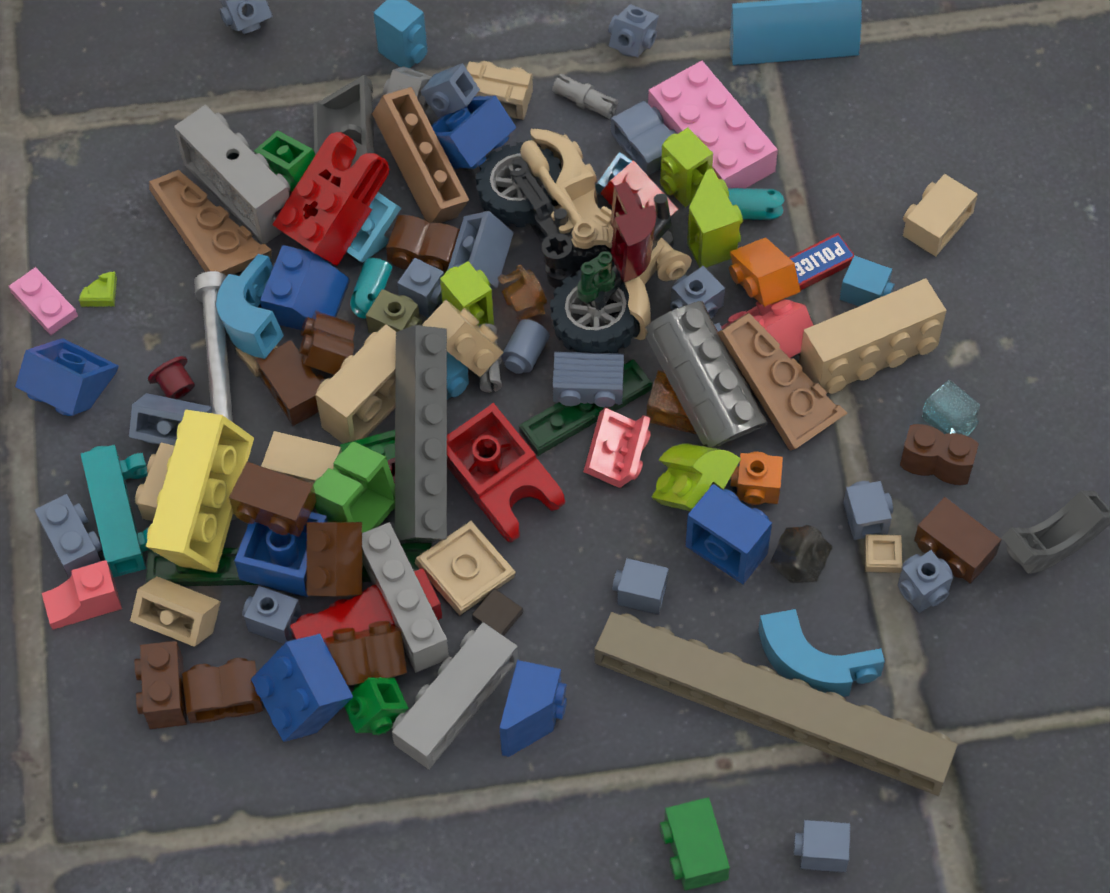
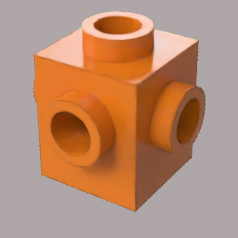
M757 451L740 453L741 460L739 466L735 468L731 475L730 483L731 487H737L736 496L740 501L751 505L763 503L778 504L783 457L770 456Z

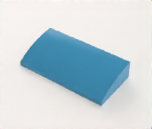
M772 0L732 4L729 43L732 65L859 55L861 39L862 0Z

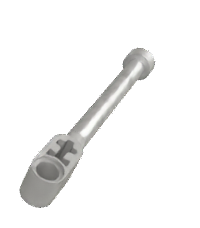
M209 271L199 274L194 280L196 299L203 302L211 413L223 415L233 422L226 332L216 306L218 291L227 276L221 272ZM233 514L231 520L238 519V518Z

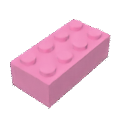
M703 61L649 89L648 104L659 110L663 118V124L669 130L673 129L678 134L688 127L713 152L712 168L718 179L725 181L727 188H747L775 172L778 149Z

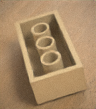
M925 278L804 329L799 364L803 367L802 371L814 383L818 382L827 393L839 392L851 382L858 379L861 381L867 380L879 370L889 366L891 368L897 367L904 363L907 358L919 353L920 355H925L933 351L939 344L946 308Z

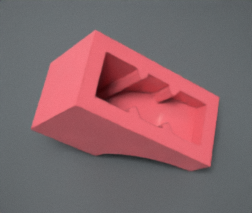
M107 560L71 570L72 575L67 581L52 590L42 593L52 630L122 609L115 581Z

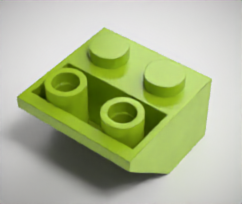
M713 168L706 170L689 207L687 245L699 268L702 266L707 268L731 259L730 251L737 249L738 243L741 242L739 232L740 224L743 223L741 211L737 205H732L730 202L727 185L723 179H718Z

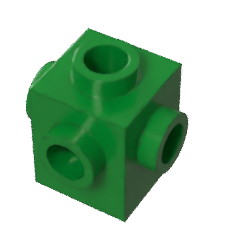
M367 678L364 682L358 683L353 688V698L344 706L355 732L372 733L373 735H381L388 732L393 727L392 723H394L396 718L409 709L395 678Z

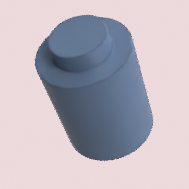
M528 319L520 320L503 351L504 353L501 355L507 369L517 374L532 371L550 337L548 331L542 325Z

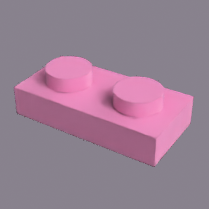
M36 267L9 285V289L14 297L50 335L78 316L75 308Z

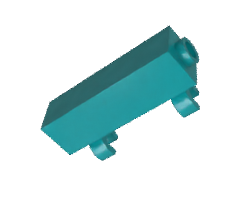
M115 445L97 446L88 452L80 453L104 558L107 560L113 578L147 569L143 552L151 550L146 547L149 528L138 533L125 479L129 478L140 479L148 476L147 464L143 453L133 454L122 461L119 458Z

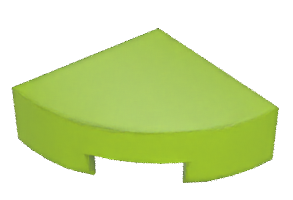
M108 272L98 276L99 279L92 282L88 287H84L79 298L81 307L115 306L116 273Z

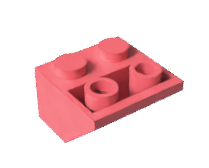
M782 299L765 307L757 301L756 307L747 312L741 311L728 318L729 322L721 326V328H725L743 315L750 313L780 344L779 348L789 358H792L801 352L804 329L814 325L805 305Z

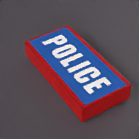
M836 233L788 258L795 263L801 291L849 267L854 254L839 233Z

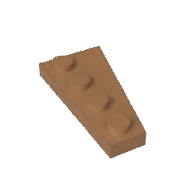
M176 170L149 181V190L205 272L216 271L226 276L228 274L233 275L245 270L258 254L269 256V259H271L272 250L264 243L260 245L252 238V233L243 225L239 227L229 218V213L221 206L216 207L209 201L207 194L181 171Z
M750 313L743 315L717 332L790 451L798 448L847 414L840 405H835L826 395L827 392L818 382L814 383L802 371L803 367L794 358L790 359L779 348L780 344Z

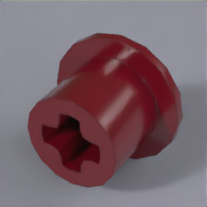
M179 356L163 363L148 376V382L150 384L158 383L168 398L179 399L195 387L194 382L184 368L188 362L185 356Z

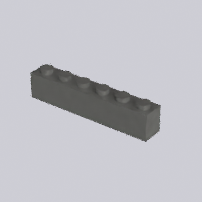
M414 325L396 332L395 534L399 542L432 543L447 539L446 328Z

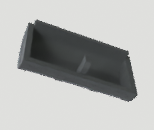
M363 75L323 100L313 103L315 154H317L325 139L335 132L346 134L353 140L356 146V155L351 163V167L363 154L375 153L374 118L372 115L373 85L367 76Z
M703 301L693 302L670 311L645 327L648 332L645 337L703 446L708 445L710 448L718 447L761 429L768 424L747 387L746 381L719 337L718 330L708 314Z

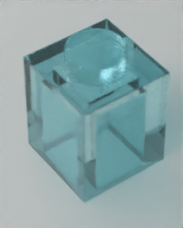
M948 379L925 401L922 418L944 434L957 433L968 436L979 423L977 415L980 404Z

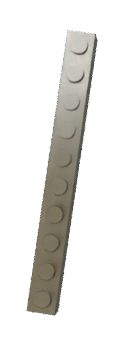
M611 612L595 647V664L937 796L941 792L958 745L942 733H928L920 730L908 720L901 718L894 720L881 715L877 709L868 705L857 706L847 702L844 697L837 693H823L811 688L803 680L796 678L789 680L777 675L769 667L762 665L755 667L742 662V659L735 654L728 652L721 654L708 649L707 645L698 640L690 639L687 641L679 638L664 627L656 626L653 628L645 625L630 614L619 615Z

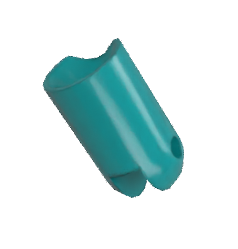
M728 188L729 200L732 205L739 207L743 220H775L783 214L784 209L781 205L785 199L775 189Z
M368 258L365 260L350 301L351 310L358 317L366 319V314L382 289H385L393 268L388 262L378 258Z

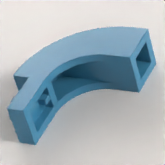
M258 254L240 276L227 275L218 291L216 306L232 343L246 354L265 359L284 335L273 311L258 308L273 269L269 256Z
M796 609L760 615L758 632L763 650L773 668L784 678L789 680L793 678L807 682L813 689L823 693L834 692L844 697L850 695L853 681L861 684L869 683L882 675L885 660L881 648L841 656L825 654L815 649L805 639Z

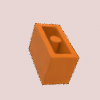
M766 237L730 251L732 265L729 266V271L733 281L743 286L750 298L754 297L764 307L800 292L795 263Z

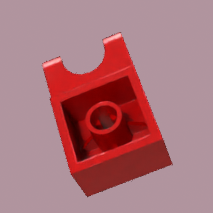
M342 132L331 133L325 139L272 224L313 253L338 266L373 210L369 205L389 174L388 162L375 153L363 154L351 167L357 149L353 140Z
M494 403L447 435V468L507 542H513L520 537L519 522L511 511L513 505L518 500L532 497L541 501L551 511L558 510L565 505V497L560 486Z

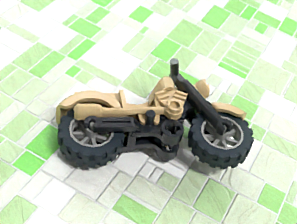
M531 129L532 140L518 142L516 146L511 147L510 144L504 145L500 151L496 152L494 150L488 155L489 159L479 166L480 172L476 174V187L481 207L484 212L490 211L506 226L516 224V227H525V224H530L542 242L541 249L546 264L547 281L555 288L553 293L554 299H551L550 309L557 339L559 341L563 340V345L568 350L574 349L576 352L617 353L619 348L623 347L625 349L628 347L633 337L638 340H645V336L648 333L645 327L651 322L650 301L645 288L646 282L656 270L659 279L662 281L679 279L686 273L692 262L689 255L673 249V236L670 231H667L672 225L667 196L660 193L654 197L656 224L651 260L647 269L637 278L623 282L612 259V270L615 273L613 289L607 292L600 291L594 301L585 302L587 306H582L579 304L583 301L577 295V285L581 280V266L585 262H590L598 257L601 252L606 251L611 254L613 228L610 224L612 211L605 206L601 209L597 206L595 188L597 178L592 166L583 163L582 152L576 141L571 142L566 134L561 135L543 129ZM498 186L509 187L501 193L497 190ZM562 269L564 272L567 271V273L561 276L556 270ZM572 313L584 316L575 321L572 318Z

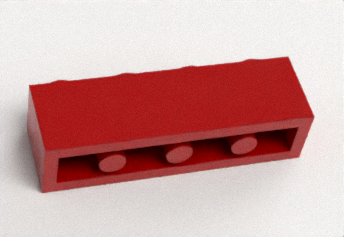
M421 568L414 571L437 620L442 619L440 601L424 569ZM373 585L365 589L362 595L349 600H337L326 610L316 614L308 613L299 617L295 623L290 625L293 640L320 634L324 640V638L333 636V631L337 629L354 628L355 632L369 629L368 625L373 622L390 621L391 625H395V622L377 585Z

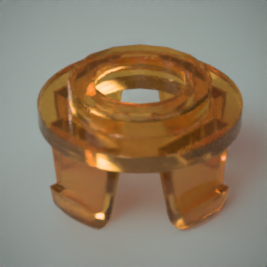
M519 264L515 266V271L506 276L504 274L498 276L497 280L502 284L516 280L501 291L508 305H513L515 311L531 307L517 316L516 320L518 323L520 320L528 319L537 314L539 316L545 314L543 305L547 304V299L531 269L526 271Z

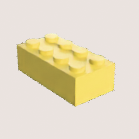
M185 410L183 419L177 428V440L173 453L167 462V474L164 485L157 497V509L153 523L149 526L147 532V548L180 567L217 573L233 516L229 496L245 464L248 462L254 441L253 436L223 415Z

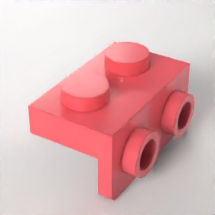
M604 408L599 413L583 472L618 488L623 487L631 480H635L643 466V461L640 460L642 450L648 444L651 432L648 430L650 417L643 415L637 421H634L608 408Z

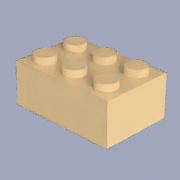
M385 324L378 332H373L366 339L364 346L355 355H350L344 360L340 370L331 379L328 378L320 384L315 394L322 428L341 443L366 438L395 409L396 331Z

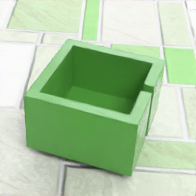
M352 441L336 457L333 463L334 469L328 468L314 482L317 500L315 508L318 514L327 516L328 522H362V533L378 527L395 508V483L386 456Z

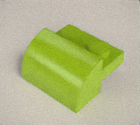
M692 444L675 445L664 452L659 459L668 469L659 477L656 483V490L651 498L661 505L691 511L712 484L720 489L725 488L741 458L732 452Z

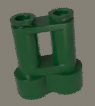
M601 252L598 257L582 264L581 280L577 285V295L583 302H592L598 297L600 291L607 292L613 289L615 273L612 270V255L609 252Z

